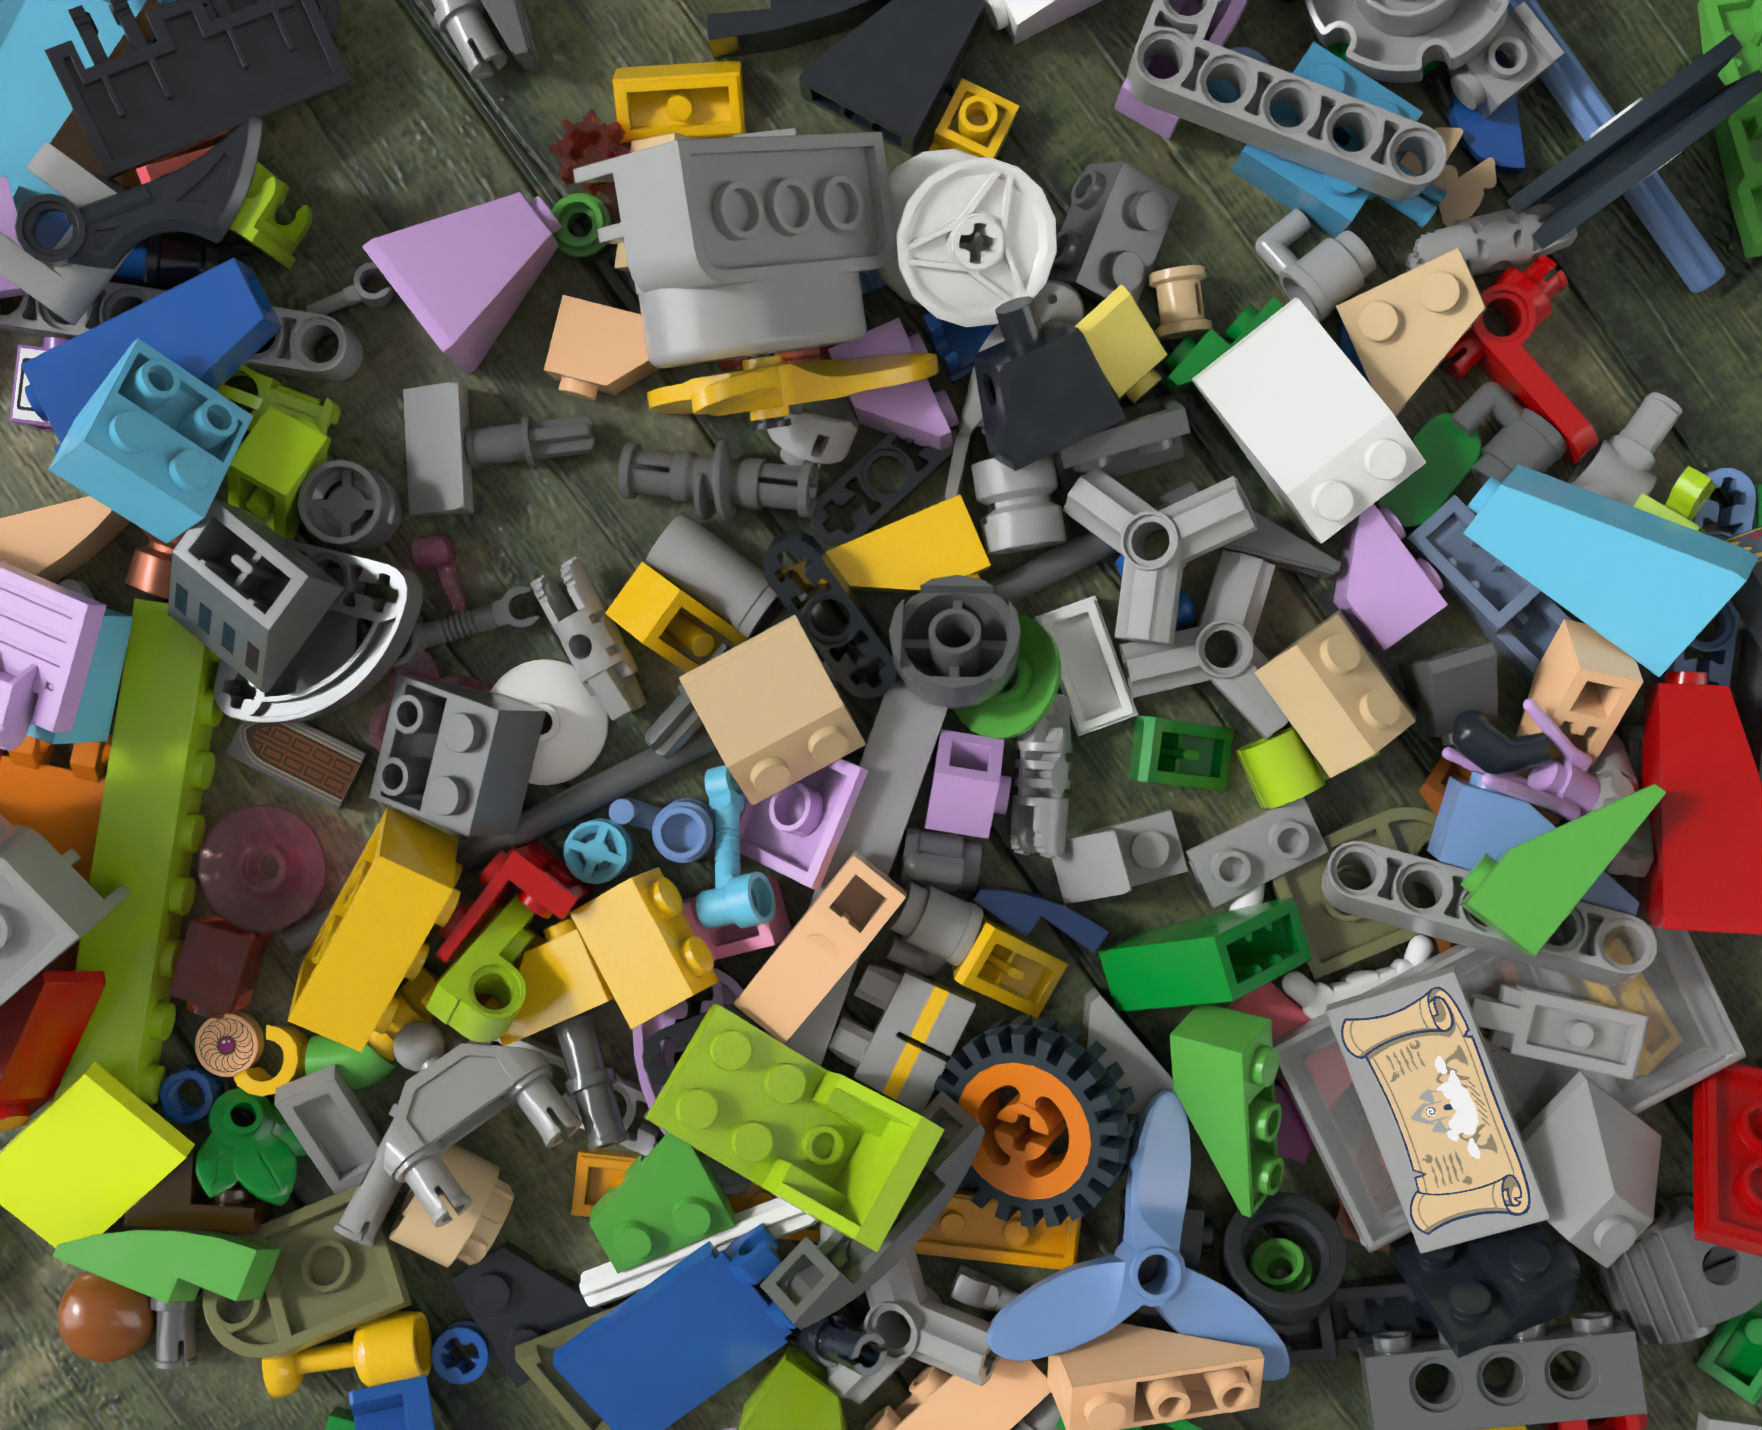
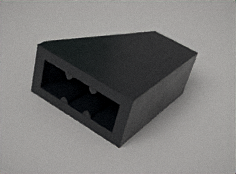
M983 0L890 1L804 68L799 77L802 98L865 132H882L884 142L913 156L984 23L986 2Z

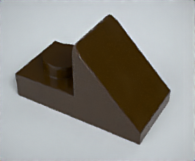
M198 1149L125 1213L124 1226L253 1234L261 1228L262 1224L272 1219L273 1204L257 1198L239 1182L223 1194L209 1198L196 1175L195 1161Z

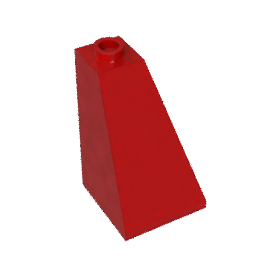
M1666 672L1665 683L1645 686L1641 789L1656 784L1667 793L1648 815L1652 833L1654 861L1645 877H1637L1636 900L1640 904L1636 917L1647 924L1661 929L1762 935V782L1729 686L1708 685V673Z

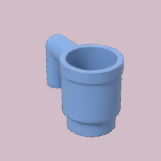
M624 797L615 800L609 807V816L613 822L617 824L629 823L652 831L653 842L657 850L671 861L687 863L698 860L710 853L716 845L714 813L707 803L699 799L682 798L673 801L665 808H661L631 797Z

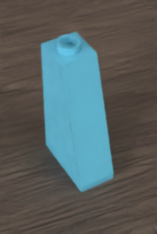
M1519 464L1503 482L1492 475L1467 506L1477 513V516L1463 532L1464 535L1658 677L1668 669L1747 581L1758 560V557L1747 549Z

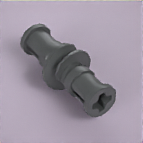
M720 438L717 442L712 457L700 456L695 452L677 450L675 453L643 450L640 443L627 442L620 457L618 486L620 495L625 499H636L638 494L671 497L674 501H694L696 517L701 520L711 519L717 512L721 520L730 523L736 515L738 505L743 508L759 510L763 507L797 510L799 517L811 518L817 501L819 469L817 463L807 460L803 462L802 466L767 463L766 459L759 458L731 459L728 439Z

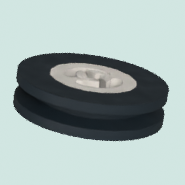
M1733 33L1644 99L1640 97L1589 135L1590 139L1507 201L1516 215L1546 200L1555 209L1554 213L1532 235L1541 249L1554 243L1626 191L1652 175L1762 91V73L1760 70L1726 86L1717 75L1743 48Z

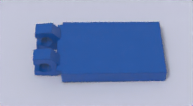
M761 1223L732 1242L724 1251L719 1252L708 1241L553 1352V1367L612 1430L666 1429L788 1343L787 1336L797 1326L792 1323L766 1292L761 1294L754 1286L772 1273L782 1262L780 1255L775 1251L779 1247L778 1240Z

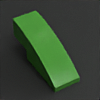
M154 1229L99 1234L57 1244L52 1257L167 1304L195 1301L200 1287L237 1302L262 1299L281 1248L243 1236L213 1231Z

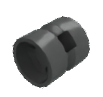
M345 460L324 462L310 471L300 486L297 500L300 518L309 532L322 541L358 551L378 549L390 541L399 529L403 515L401 496L391 481L358 463Z

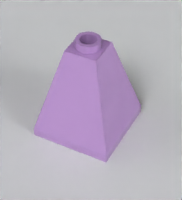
M518 192L373 238L362 247L440 350L469 375L478 368L559 247L553 234L561 229L562 226L539 196L527 202L523 195Z

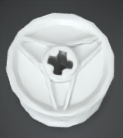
M957 149L924 151L898 165L889 175L888 179L896 229V248L893 258L889 263L877 269L882 281L905 302L924 307L936 318L963 327L998 324L995 309L998 306L1019 297L1030 296L1034 299L1047 283L1057 253L1056 219L1043 189L1019 167L991 157L981 158Z

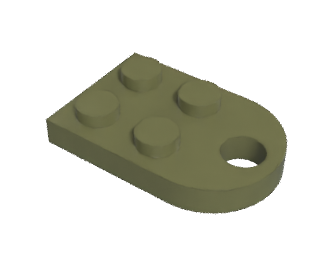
M1392 806L1375 811L1321 834L1329 852L1269 881L1277 900L1294 897L1312 956L1310 961L1304 963L1312 979L1316 980L1411 940L1415 936L1422 935L1417 932L1349 914L1333 907L1326 900L1322 891V875L1332 852L1341 844L1350 841L1368 842L1418 856L1422 846L1431 839L1437 819L1434 812L1411 806ZM1348 864L1341 866L1337 870L1341 883L1352 890H1362L1371 885L1368 873L1357 865ZM1411 882L1402 887L1404 897L1411 905L1423 909L1435 905L1433 892L1426 885Z
M358 1185L262 1224L261 1228L253 1234L242 1233L238 1235L281 1248V1252L262 1299H254L251 1313L245 1320L234 1324L227 1316L226 1304L228 1298L203 1288L205 1319L212 1334L224 1347L245 1357L261 1360L280 1359L412 1305L393 1241L388 1238L390 1231L386 1217L373 1240L374 1244L371 1248L360 1244L358 1240H351L333 1230L336 1223H339Z

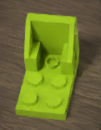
M712 1003L645 1117L648 1121L795 1208L875 1252H878L944 1132L943 1128L916 1112L841 1074L825 1070L715 1003Z

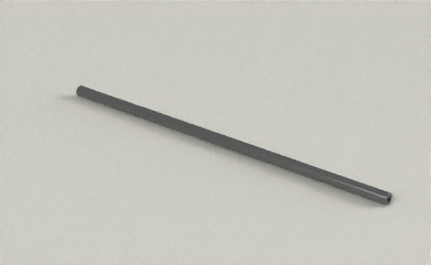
M1189 481L1147 503L1157 510H1161L1198 493V490L1194 483ZM1157 529L1150 533L1149 536L1158 533L1164 529ZM1088 531L987 581V583L994 586V594L1003 598L1009 606V601L1014 604L1117 553V551ZM887 630L883 633L890 641V633L889 630ZM857 646L852 648L858 658L857 667L854 671L857 675L864 671L872 674L879 670L882 660L880 657L869 661ZM823 662L837 689L844 688L828 664ZM704 724L699 727L673 758L667 760L651 748L646 749L521 811L516 834L474 836L458 842L456 862L463 865L460 877L491 862L501 850L507 853L513 846L519 848L716 751L717 748ZM333 905L282 930L285 944L295 957L308 952Z

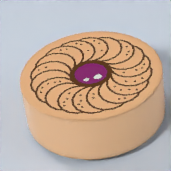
M241 1011L222 1012L208 1019L200 1027L195 1039V1052L199 1062L207 1071L217 1076L231 1077L237 1072L253 1067L258 1062L264 1050V1034L259 1023L247 1013Z

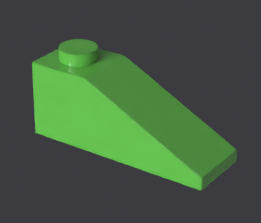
M1656 784L1650 785L1503 851L1496 860L1485 853L1460 884L1469 891V894L1461 902L1460 906L1525 956H1536L1667 792Z

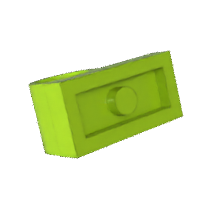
M1292 724L1277 730L1267 739L1261 737L1234 750L1261 808L1272 809L1300 799L1324 786L1325 780L1330 778ZM1378 751L1376 754H1374V755H1372L1371 757H1369V758H1367V759H1365V760L1359 762L1358 764H1356V765H1354V766H1352V767H1355V766H1357V765H1359V764H1361V763H1363V762H1365V761H1367V760H1369V759H1372V758H1374V757L1380 755V752Z
M518 893L439 981L425 1008L443 1023L450 1025L462 1036L472 1041L486 1043L497 1040L505 1034L526 998V984L523 976L513 964L520 958L535 937L527 929L536 913L518 899ZM488 993L494 996L500 1002L502 1009L491 1010L481 1006L476 1000L475 994Z

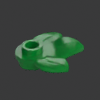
M234 1088L224 1092L215 1100L208 1116V1128L211 1135L206 1139L196 1155L195 1168L200 1185L209 1198H214L228 1191L239 1182L257 1198L278 1206L284 1205L289 1199L295 1184L297 1173L296 1157L303 1158L309 1157V1155L277 1107L272 1105L266 1096L248 1094L241 1088ZM236 1109H246L253 1115L254 1123L248 1127H239L233 1123L231 1112Z

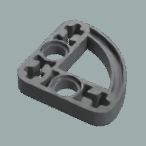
M283 538L322 570L333 562H337L343 569L345 575L344 589L329 610L374 621L356 652L336 672L309 688L287 695L282 694L289 664L268 693L261 692L256 688L254 699H249L247 695L240 693L242 682H248L252 687L255 686L220 658L214 685V696L217 705L223 713L235 719L265 723H295L327 716L355 702L372 689L391 669L412 634L423 597V589L417 576L412 571L401 566ZM366 582L390 586L392 589L398 590L396 603L388 602L383 598L364 595Z

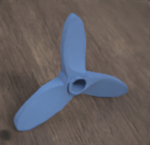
M1162 1090L1154 1095L1145 1107L1139 1121L1127 1173L1123 1242L1117 1247L1114 1255L1068 1266L1035 1283L1010 1301L995 1316L988 1329L986 1343L994 1353L1005 1359L1025 1361L1068 1351L1107 1333L1142 1305L1154 1307L1178 1334L1260 1348L1265 1357L1262 1380L1275 1381L1285 1378L1289 1373L1290 1360L1286 1346L1266 1320L1252 1306L1227 1287L1186 1267L1184 1259L1179 1252L1190 1181L1191 1153L1187 1113L1174 1092ZM1157 1255L1159 1267L1156 1276L1150 1282L1140 1285L1138 1269L1141 1263L1147 1257Z

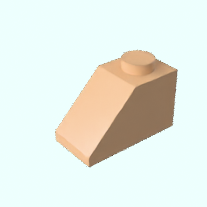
M566 295L562 296L544 367L546 373L554 380L560 381L558 391L574 397L595 401L598 391L616 395L660 369L653 366L648 359L641 314Z

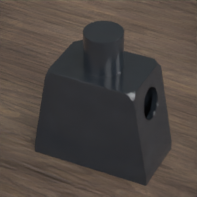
M1030 296L1007 301L995 309L1004 341L978 352L974 359L985 436L990 457L1017 471L1125 420L1123 410L1084 334L1079 328L1057 319L1041 324L1034 299Z

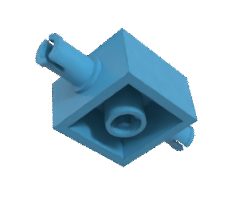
M1314 41L1293 72L1297 76L1416 122L1423 113V111ZM1216 79L1211 80L1207 87L1209 91H1214L1229 102L1238 100L1236 89L1226 80ZM1276 103L1269 106L1271 117L1280 126L1291 128L1299 125L1298 114L1288 104ZM1346 127L1333 128V139L1338 147L1349 152L1360 151V139L1353 130ZM1246 144L1231 169L1233 173L1293 211L1297 208L1302 211L1310 223L1334 238L1343 232L1353 221L1366 199L1371 201L1375 196L1423 228L1437 210V204L1443 201L1447 193L1442 188L1439 189L1430 184L1414 199L1406 201L1391 200L1249 144ZM1396 152V163L1400 170L1410 176H1419L1398 163L1401 156Z

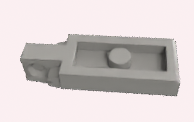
M1501 984L1498 999L1465 991L1478 1026L1490 1029L1487 1042H1490V1044L1501 1046L1502 1049L1511 1054L1634 1080L1650 1016L1640 1011L1519 984L1516 987Z

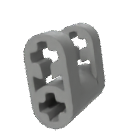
M46 141L26 166V169L78 207L116 194L114 190ZM72 225L54 249H60L68 244L73 233ZM0 232V274L75 326L133 248L123 257L115 269L94 268L77 264L58 267L35 259L25 252L20 245Z

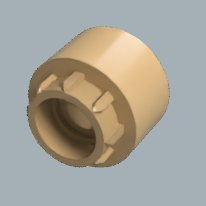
M453 1144L443 1151L440 1159L464 1193L471 1198V1205L458 1216L444 1195L439 1196L448 1209L453 1221L444 1226L435 1227L431 1221L432 1218L410 1188L388 1237L390 1240L445 1267H449L455 1259L468 1265L479 1263L496 1239L514 1200L511 1186L498 1179L500 1166L457 1144Z

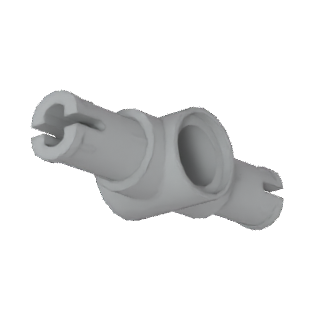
M1650 393L1619 435H1612L1608 441L1601 439L1598 445L1580 460L1569 476L1567 483L1633 507L1642 493L1647 496L1649 495L1656 483L1657 477L1650 472L1656 462L1653 454L1682 414L1681 407L1663 394Z

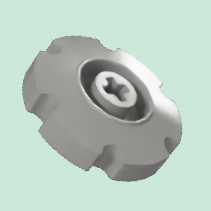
M1305 0L1311 26L1324 47H1329L1339 42L1345 43L1349 46L1346 50L1347 63L1371 79L1393 83H1411L1422 80L1423 68L1431 61H1443L1450 70H1455L1476 57L1494 39L1508 16L1509 1Z

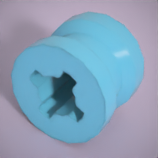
M598 818L581 823L570 832L565 841L563 855L566 866L574 877L585 883L600 884L611 881L628 868L633 858L634 845L631 835L622 824H617L611 819ZM606 838H607V843L610 845V849H611L612 851H614V852L609 851V847H608V845H607L606 842H605V841H606Z

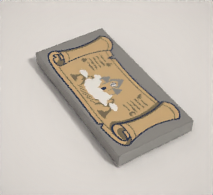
M1455 965L1327 1004L1325 1012L1420 1254L1550 1219V1209Z

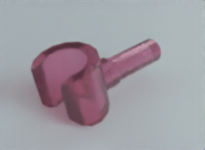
M442 534L415 538L412 541V553L417 570L438 569L440 582L444 586L455 614L470 610L456 577L457 573L454 568L456 555L452 540Z

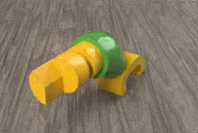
M422 967L415 980H409L394 995L400 998V1002L386 1032L380 1034L373 1031L362 1053L321 1035L313 1036L308 1040L304 1033L292 1026L283 1024L266 1025V1040L276 1042L283 1051L284 1062L282 1068L275 1077L269 1075L261 1067L247 1068L234 1074L237 1086L252 1095H275L277 1087L333 1064L337 1065L341 1075L351 1089L362 1090L378 1083L399 1065L393 1053L395 1037L405 1024L414 1021L432 1022L431 1017L433 1014L425 1009L426 1006L421 1001L439 978L427 968Z

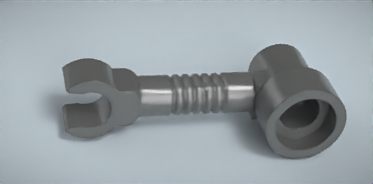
M525 586L514 587L505 593L503 599L494 601L491 604L474 608L471 611L460 612V614L456 613L454 616L449 615L448 618L443 617L442 619H435L425 623H416L408 640L407 648L400 654L392 667L408 666L420 658L426 648L444 644L447 641L451 642L453 639L458 640L459 637L464 638L465 636H471V634L475 635L477 632L482 633L511 625L522 629L537 626L543 620L542 617L532 616L520 620L513 612L514 602L521 596H528L534 593L533 590Z

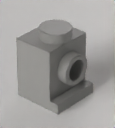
M1522 2L1507 16L1503 26L1485 49L1463 66L1455 70H1450L1448 67L1446 71L1452 77L1450 80L1451 87L1460 102L1471 110L1477 109L1486 120L1545 74L1565 52L1528 5ZM1496 51L1509 68H1503L1496 62Z

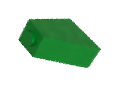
M1294 897L1139 931L1098 951L1116 1012L1233 1002L1312 959Z

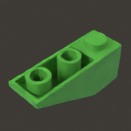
M1200 1004L1170 1034L1173 1089L1241 1214L1251 1218L1268 1195L1273 1196L1276 1194L1284 1174V1162L1281 1157H1278L1277 1133L1281 1124L1282 1110L1280 1104L1275 1103L1274 1079L1279 1067V1052L1273 1047L1272 1019L1212 1004Z

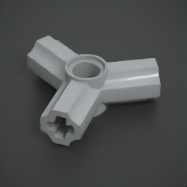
M1099 468L1088 471L1085 475L1080 476L1067 494V501L1062 509L1063 512L1125 557L1115 638L1140 643L1174 645L1183 568L1188 562L1259 530L1249 500L1234 476L1164 509L1157 510ZM1157 529H1166L1170 541L1167 551L1162 557L1148 561L1144 555L1143 548L1146 538Z
M1221 550L1197 627L1175 631L1174 645H1159L1135 641L1119 645L1121 663L1131 698L1211 681L1264 739L1269 738L1289 722L1254 673L1269 662L1264 654L1253 644V638L1276 565L1244 553ZM1214 632H1222L1229 636L1235 647L1234 658L1224 668L1212 665L1205 655V643Z
M913 1246L893 1268L866 1290L870 1311L865 1321L858 1328L877 1333L884 1339L885 1344L881 1346L874 1345L881 1349H887L886 1360L882 1368L874 1375L863 1376L840 1364L833 1368L826 1366L828 1372L827 1382L841 1398H849L860 1405L909 1357L983 1386L991 1379L993 1370L1001 1356L990 1350L986 1343L991 1323L942 1304L938 1295L925 1285ZM899 1313L907 1319L910 1329L902 1323Z

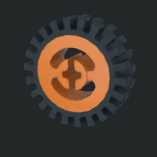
M1032 1015L1018 1016L1010 1024H1008L1007 1019L994 1023L986 1031L982 1030L944 1065L947 1069L942 1075L937 1077L934 1089L947 1094L986 1130L974 1160L958 1189L961 1190L972 1180L980 1188L970 1201L981 1209L992 1198L999 1201L994 1217L1008 1222L1019 1210L1021 1211V1226L1035 1227L1045 1216L1047 1227L1061 1225L1068 1216H1070L1072 1221L1084 1216L1091 1206L1094 1208L1122 1176L1128 1167L1126 1162L1129 1160L1134 1140L1130 1139V1137L1138 1129V1114L1126 1113V1110L1135 1101V1097L1131 1087L1117 1089L1115 1083L1125 1074L1118 1062L1116 1061L1105 1069L1098 1061L1107 1051L1101 1043L1096 1040L1086 1050L1078 1044L1085 1031L1071 1025L1064 1033H1058L1059 1019L1047 1016L1033 1026ZM1005 1086L1015 1087L1019 1094L999 1112L1001 1088ZM1068 1127L1069 1145L1067 1152L1059 1155L1051 1154L1047 1149Z

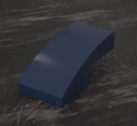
M978 884L976 892L971 894L975 902L1025 937L1028 936L1041 916L1093 953L1096 952L1109 933L1103 925L1084 913L1062 902L1027 890L1000 885Z

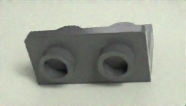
M1170 395L1123 407L1124 421L1053 453L1061 487L1069 491L1080 476L1085 475L1088 471L1099 468L1115 478L1181 459L1184 456L1181 435L1191 433L1185 407Z

